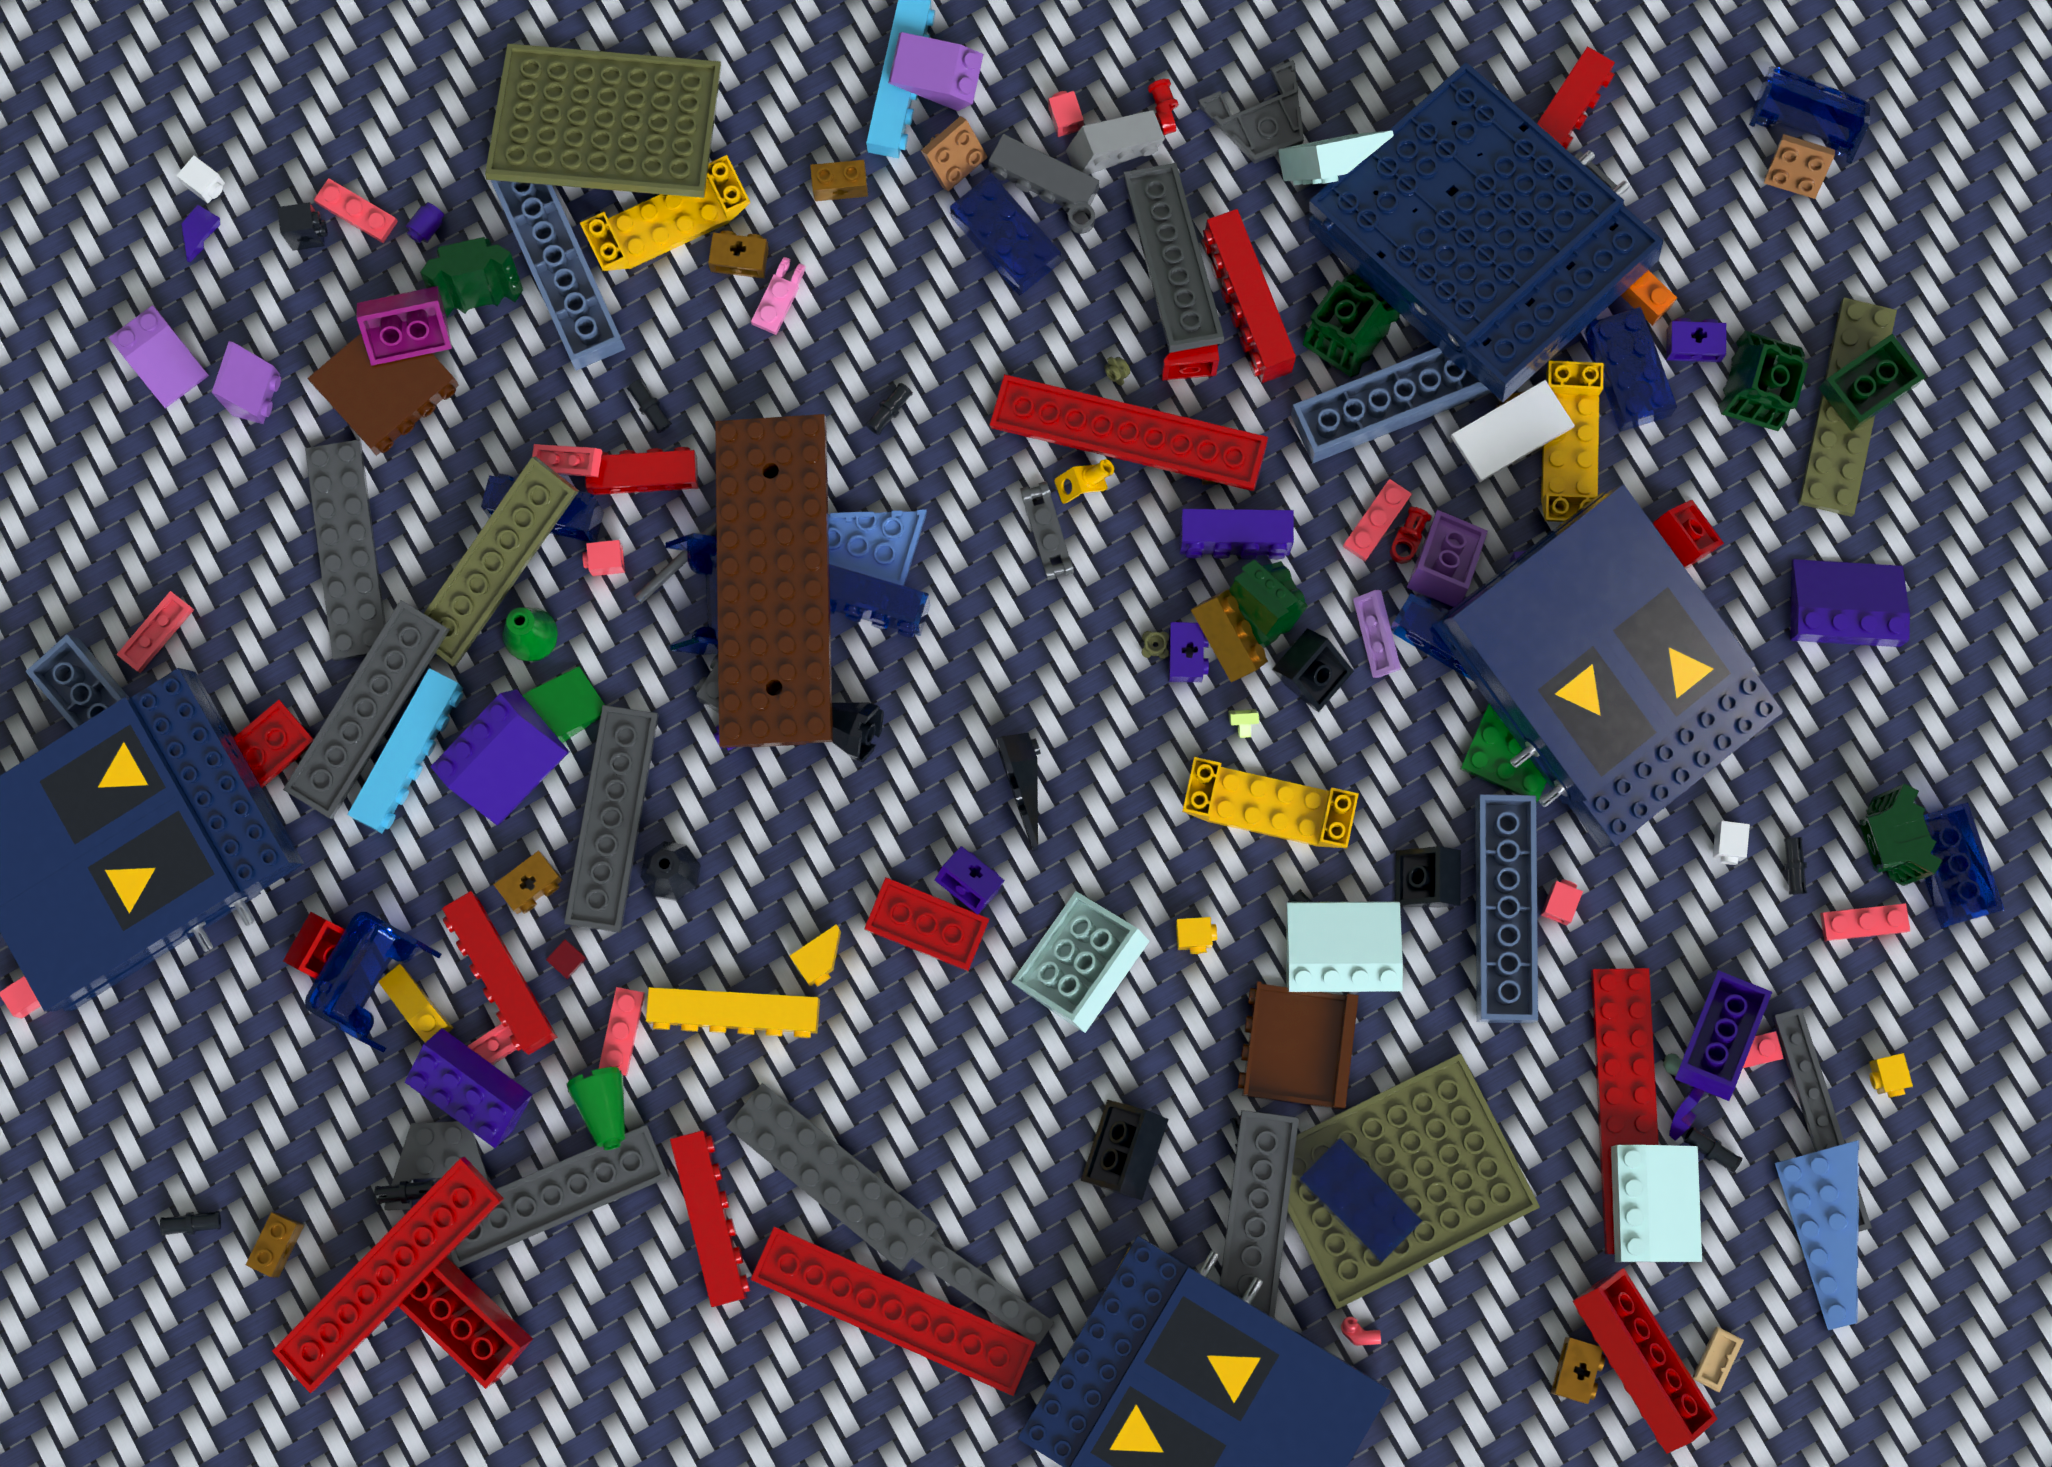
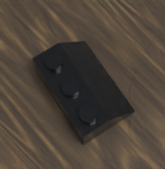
M1107 1100L1081 1181L1142 1201L1169 1119L1142 1108Z

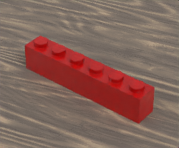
M1588 46L1537 123L1566 150L1573 141V137L1570 136L1573 130H1580L1588 116L1584 115L1587 108L1594 109L1601 97L1598 93L1602 86L1607 88L1615 75L1611 72L1615 62Z
M470 891L443 907L442 910L446 915L443 918L444 924L450 933L455 931L459 940L456 941L459 950L463 956L469 955L473 962L469 967L477 980L482 978L486 985L482 990L489 1002H495L500 1011L496 1012V1015L504 1027H510L513 1033L510 1036V1040L517 1051L522 1049L526 1054L530 1055L558 1038L478 897Z
M702 1130L672 1138L670 1142L711 1307L746 1299V1292L750 1291V1285L747 1275H741L739 1264L743 1263V1257L740 1247H734L732 1236L736 1235V1229L733 1219H727L725 1208L729 1207V1201L726 1191L720 1190L718 1180L723 1178L719 1163L714 1164L711 1153L716 1152L712 1135L707 1136L706 1132Z

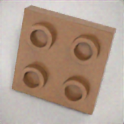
M962 116L956 119L943 132L936 134V138L932 137L930 143L921 150L942 188L946 191H950L988 158L968 121Z
M1783 134L1765 175L1764 184L1816 199L1835 156V150Z

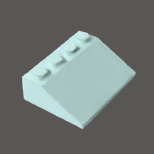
M1393 130L1350 134L1278 149L1283 181H1293V185L1336 182L1339 175L1349 173L1392 138Z
M1075 891L1014 977L1012 983L1055 1014L1086 1033L1150 941L1138 928Z
M1287 902L1286 986L1288 991H1402L1403 958L1400 902Z
M1611 1146L1615 1262H1702L1698 1146Z

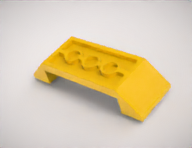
M725 155L709 163L704 198L660 194L610 218H607L605 212H602L580 222V225L603 271L631 269L730 223L750 204V200L728 156Z
M1548 361L1545 380L1575 426L1548 442L1542 448L1541 503L1545 521L1564 522L1598 496L1599 395L1603 390L1604 363Z
M1194 757L1182 812L1210 823L1313 846L1348 847L1359 793L1332 787L1330 791L1224 768L1221 767L1222 763Z

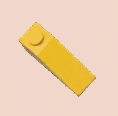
M401 964L397 965L378 981L407 1022L424 1042L428 1041L441 1028L447 1032L453 1029L452 1025Z

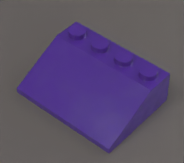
M1792 560L1790 641L1902 647L1909 641L1910 611L1903 566Z
M515 689L500 693L430 767L450 790L494 824L500 825L570 751L519 691Z

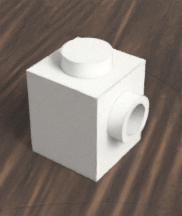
M194 155L176 175L185 187L206 203L217 198L225 184L217 172Z
M1721 821L1716 824L1713 858H1719L1721 863L1737 865L1738 861L1747 858L1750 824Z

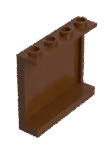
M361 333L307 378L376 456L380 452H387L393 446V441L400 435L408 434L420 418H425L432 414L436 408L435 406L443 399L447 400L453 396L456 388L459 386L451 373L432 353L371 366Z
M1257 981L1255 988H1250L1248 1004L1253 1005L1252 1016H1246L1245 1032L1249 1033L1248 1044H1243L1241 1060L1246 1061L1245 1072H1240L1238 1079V1089H1243L1242 1096L1345 1109L1359 995H1340L1325 992H1289L1287 987L1266 985Z

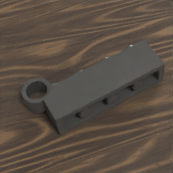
M1003 134L988 161L991 174L999 180L1005 181L1007 179L1015 183V186L1024 192L1032 191L1038 194L1039 198L1046 203H1056L1063 206V209L1068 213V225L1071 230L1078 234L1089 232L1095 224V212L1090 205L1099 190V180ZM1078 212H1084L1089 215L1090 220L1086 224H1077L1073 220V216Z

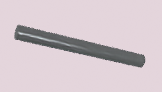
M713 522L634 595L635 599L642 604L717 534V524Z

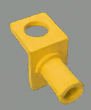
M1103 459L1096 465L1072 467L1055 478L1054 481L1061 502L1063 504L1068 503L1082 493L1107 490L1105 478L1114 473V466L1109 460ZM1066 479H1069L1072 483L1070 494H1067L1064 490Z

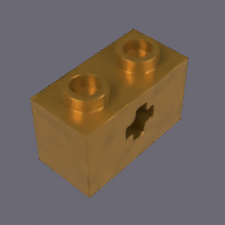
M864 160L810 165L815 201L868 197Z
M732 231L713 232L708 261L710 271L764 278L769 250L767 239H763L762 236L757 234L739 236ZM739 250H743V252H740L739 256H735V254H738Z
M538 850L493 885L515 913L519 914L522 912L525 914L537 905L535 901L543 895L546 897L550 896L560 887L558 884L563 880L545 856ZM528 879H530L531 881L536 880V882L533 883L535 885L533 890L525 888L527 886L525 882Z
M271 1212L245 1265L269 1277L279 1278L304 1224L280 1213Z
M1565 1337L1550 1393L1585 1404H1589L1590 1399L1594 1400L1598 1389V1383L1595 1382L1597 1371H1602L1605 1363V1355L1602 1354L1603 1350L1601 1347ZM1581 1363V1369L1586 1372L1584 1376H1579V1379H1577L1578 1374L1573 1371L1574 1367H1580Z

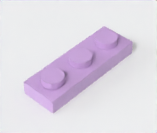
M1374 590L1353 598L1373 678H1379L1401 670L1381 590Z

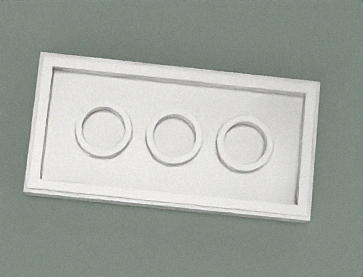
M1546 380L1453 433L1451 438L1479 482H1482L1571 430L1575 425Z

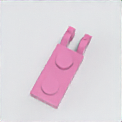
M783 257L776 275H773L751 320L752 325L777 335L799 290L798 285L806 268L805 265L799 264L794 271L791 282L784 279L786 271L790 266V259L787 257Z

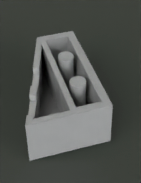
M1154 110L1082 126L1066 149V153L1073 168L1089 175L1140 156L1152 155L1158 151V147L1165 137Z

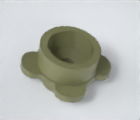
M1109 357L1107 359L1108 364L1104 366L1106 375L1110 380L1122 386L1125 383L1124 378L1130 374V368L1121 357Z
M1146 631L1143 633L1144 648L1141 651L1142 655L1145 658H1150L1151 656H1159L1161 659L1166 658L1169 654L1167 650L1169 635L1166 632L1152 633L1151 631ZM1153 643H1158V646L1154 647Z

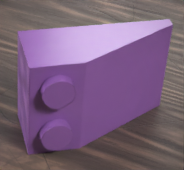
M901 32L898 36L888 83L953 110L960 111L973 104L984 54L961 44Z
M153 305L109 337L114 346L164 408H167L209 376Z
M229 341L212 394L232 416L264 424L265 418L269 417L272 411L273 403L271 400L274 391L277 392L280 387V373L270 363L236 343Z
M1437 510L1414 565L1407 588L1455 607L1463 600L1469 589L1488 531Z

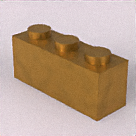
M1229 589L1201 602L1191 609L1230 682L1258 670L1268 662L1263 647L1258 644L1252 633L1251 625L1245 620L1236 598L1231 595Z

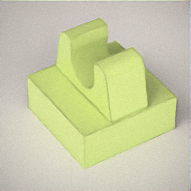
M1256 709L1228 711L1230 724L1238 725V736L1240 738L1251 737V724H1259L1258 711Z

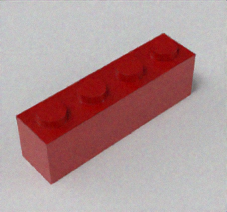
M689 447L674 448V451L663 452L662 449L653 448L648 449L647 453L623 450L616 455H608L607 452H602L598 477L585 476L586 489L589 495L699 489L697 455L695 450H690Z

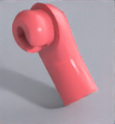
M1351 1316L1343 1320L1341 1324L1342 1333L1352 1344L1356 1346L1381 1344L1380 1330L1365 1331L1357 1323V1319Z

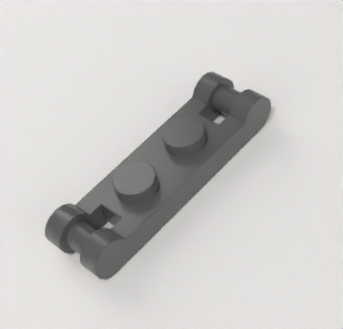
M1047 481L1038 483L1039 486L1030 489L1028 486L1020 488L1043 569L1047 581L1056 579L1055 576L1060 574H1073L1074 570L1051 498ZM1042 496L1044 503L1034 506L1032 499ZM1060 557L1062 563L1052 565L1050 560Z

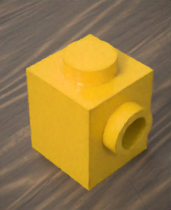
M1211 917L1177 919V949L1190 950V954L1207 953L1206 948H1211L1213 945L1212 941H1217L1216 924H1211Z
M1904 1053L1869 1061L1872 1071L1869 1074L1870 1082L1873 1089H1877L1878 1094L1887 1093L1888 1098L1904 1095V1088L1913 1087Z

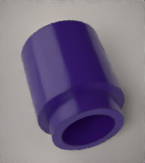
M429 202L425 206H420L406 225V228L409 230L407 235L419 244L422 241L428 243L442 225L444 213Z

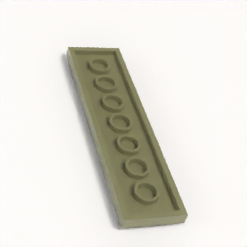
M1843 298L1839 308L1824 381L1891 335L1897 310ZM1821 394L1798 504L1850 517L1855 514L1875 416L1851 432L1825 396Z
M537 457L530 459L424 612L425 615L450 629L436 654L453 667L458 665L579 492L578 489Z

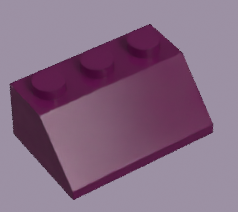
M438 286L357 303L356 318L371 366L452 349L446 313Z

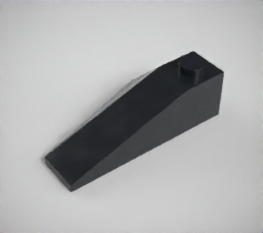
M1029 733L1001 736L996 738L997 749L1032 851L1038 850V764L1036 755L1041 754L1036 738L1031 740Z

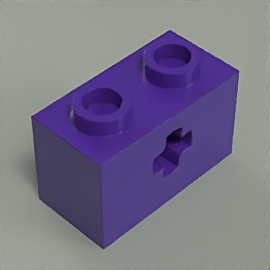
M1678 318L1675 321H1671L1666 329V360L1721 362L1726 356V323H1718L1716 319L1691 322L1689 318ZM1692 336H1697V340H1701L1700 343L1695 342L1696 338H1692Z
M1170 623L1169 682L1202 683L1203 675H1208L1209 658H1204V648H1209V642L1198 623ZM1187 647L1192 648V652H1196L1193 653L1192 658H1188L1186 653H1182L1186 651Z
M962 846L947 860L935 878L938 884L977 915L996 896L1005 881L996 871L990 869L977 859L973 853L968 852Z

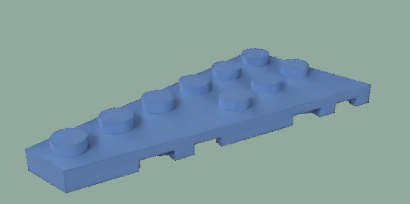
M927 510L828 514L829 568L904 589Z
M1859 1140L1775 1163L1828 1330L1858 1322Z

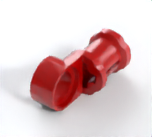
M1170 79L1157 80L1147 87L1149 93L1153 94L1156 102L1155 115L1163 135L1176 132L1172 110L1177 108L1179 103L1177 99L1173 98L1170 90Z
M1409 507V516L1404 527H1400L1390 548V555L1397 563L1405 564L1412 560L1422 540V531L1426 523L1431 521L1432 516L1421 508ZM1398 544L1408 545L1411 551L1410 555L1407 557L1399 556L1396 552Z

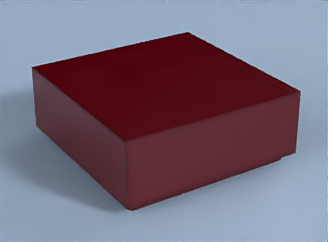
M565 939L546 960L566 979H569L587 958Z

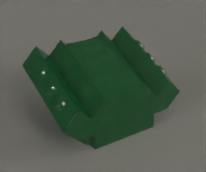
M485 237L438 247V258L428 260L420 272L426 288L438 286L447 318L454 307L464 314L469 309L493 304L498 307L504 296L516 302L523 291L511 252L498 244L491 246L490 240L485 239Z
M1352 274L1346 276L1342 282L1336 280L1310 316L1312 324L1305 333L1302 345L1349 377L1359 375L1362 363L1370 360L1373 350L1381 339L1388 335L1391 323L1397 321L1400 314L1366 282Z
M1744 331L1736 342L1738 351L1731 359V371L1728 381L1723 388L1725 397L1718 405L1721 415L1779 431L1787 421L1790 409L1797 407L1808 368V363L1804 362L1805 354L1802 347Z
M1253 560L1241 568L1244 572L1234 578L1235 581L1229 591L1236 598L1245 620L1251 625L1252 633L1258 644L1265 648L1276 641L1280 634L1289 632L1308 605L1305 602L1302 591L1296 587L1289 569L1283 565L1282 561L1261 565L1256 560Z
M1906 784L1873 797L1866 810L1867 816H1864V819H1861L1859 824L1874 871L1877 873L1887 871L1889 879L1902 886L1934 875L1942 862V859L1931 854L1937 841L1933 840L1929 834L1923 815L1925 808L1913 803L1919 790Z

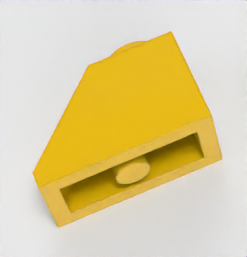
M837 924L790 955V958L809 986L815 984L818 987L831 978L829 973L834 970L841 935Z

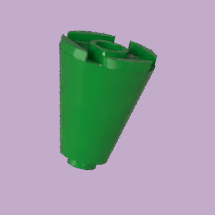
M534 607L516 608L508 614L503 628V642L508 652L518 660L540 661L553 651L557 643V625L553 618L544 610Z
M617 1067L592 1070V1075L585 1079L583 1074L569 1080L566 1084L568 1093L596 1145L604 1147V1150L620 1147V1142L625 1139L624 1088L621 1070L619 1071Z

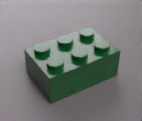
M1891 334L1828 377L1818 389L1852 432L1917 387L1925 378V375L1894 335Z

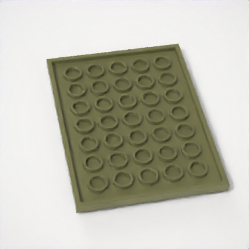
M507 43L485 171L486 180L704 198L721 76V61Z
M1461 1053L1297 1134L1287 1213L1335 1309H1339L1540 1208Z

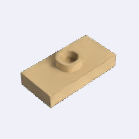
M1715 1327L1692 1376L1693 1380L1716 1392H1720L1744 1340L1719 1327Z

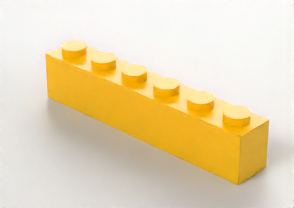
M649 987L646 1022L653 1024V1029L670 1030V1025L681 1026L682 1031L697 1032L698 1027H709V1032L726 1033V1028L738 1029L737 1034L754 1035L755 1030H764L767 1036H782L783 1032H794V1037L811 1038V1033L818 1034L820 999L818 997Z

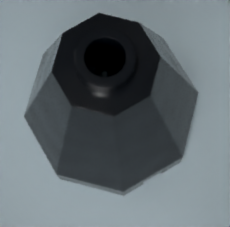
M869 702L832 703V743L852 759L863 763L875 749L876 744H871L874 735L878 738L880 737L884 711L879 706Z
M664 841L645 854L640 877L654 897L678 901L685 894L697 888L701 865L687 845Z

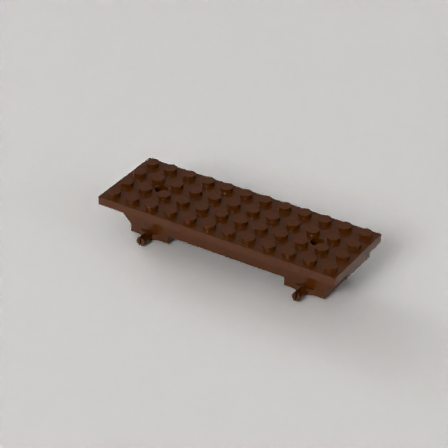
M825 414L715 421L719 746L721 748H752L833 742Z

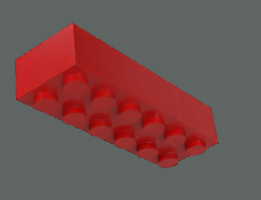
M1238 209L1207 219L1206 228L1203 230L1204 239L1201 240L1206 255L1210 254L1214 262L1211 264L1212 272L1216 279L1220 278L1223 300L1231 305L1233 312H1230L1231 320L1235 328H1240L1242 333L1240 342L1244 352L1249 351L1252 359L1249 364L1254 377L1258 376L1262 384L1292 373L1296 355Z
M447 1257L398 1306L485 1389L502 1377L533 1340L525 1330Z
M1624 1268L1599 1280L1572 1301L1577 1308L1578 1314L1584 1319L1592 1332L1594 1340L1600 1345L1608 1358L1610 1366L1616 1371L1625 1390L1634 1400L1641 1416L1650 1426L1657 1442L1663 1447L1666 1454L1692 1443L1718 1419Z

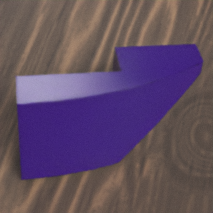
M199 205L193 209L181 224L186 260L188 262H191L204 249V241L221 225L218 216Z
M1692 1087L1678 1108L1669 1131V1136L1675 1141L1690 1128L1696 1118V1115L1690 1110L1698 1104L1705 1091Z

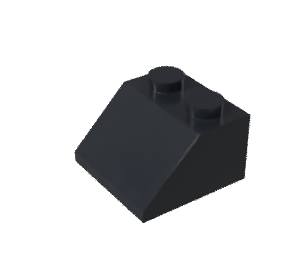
M1308 628L1272 669L1286 687L1317 712H1320L1354 672L1328 638Z
M1442 846L1396 850L1395 901L1400 902V907L1440 908L1461 906V850Z

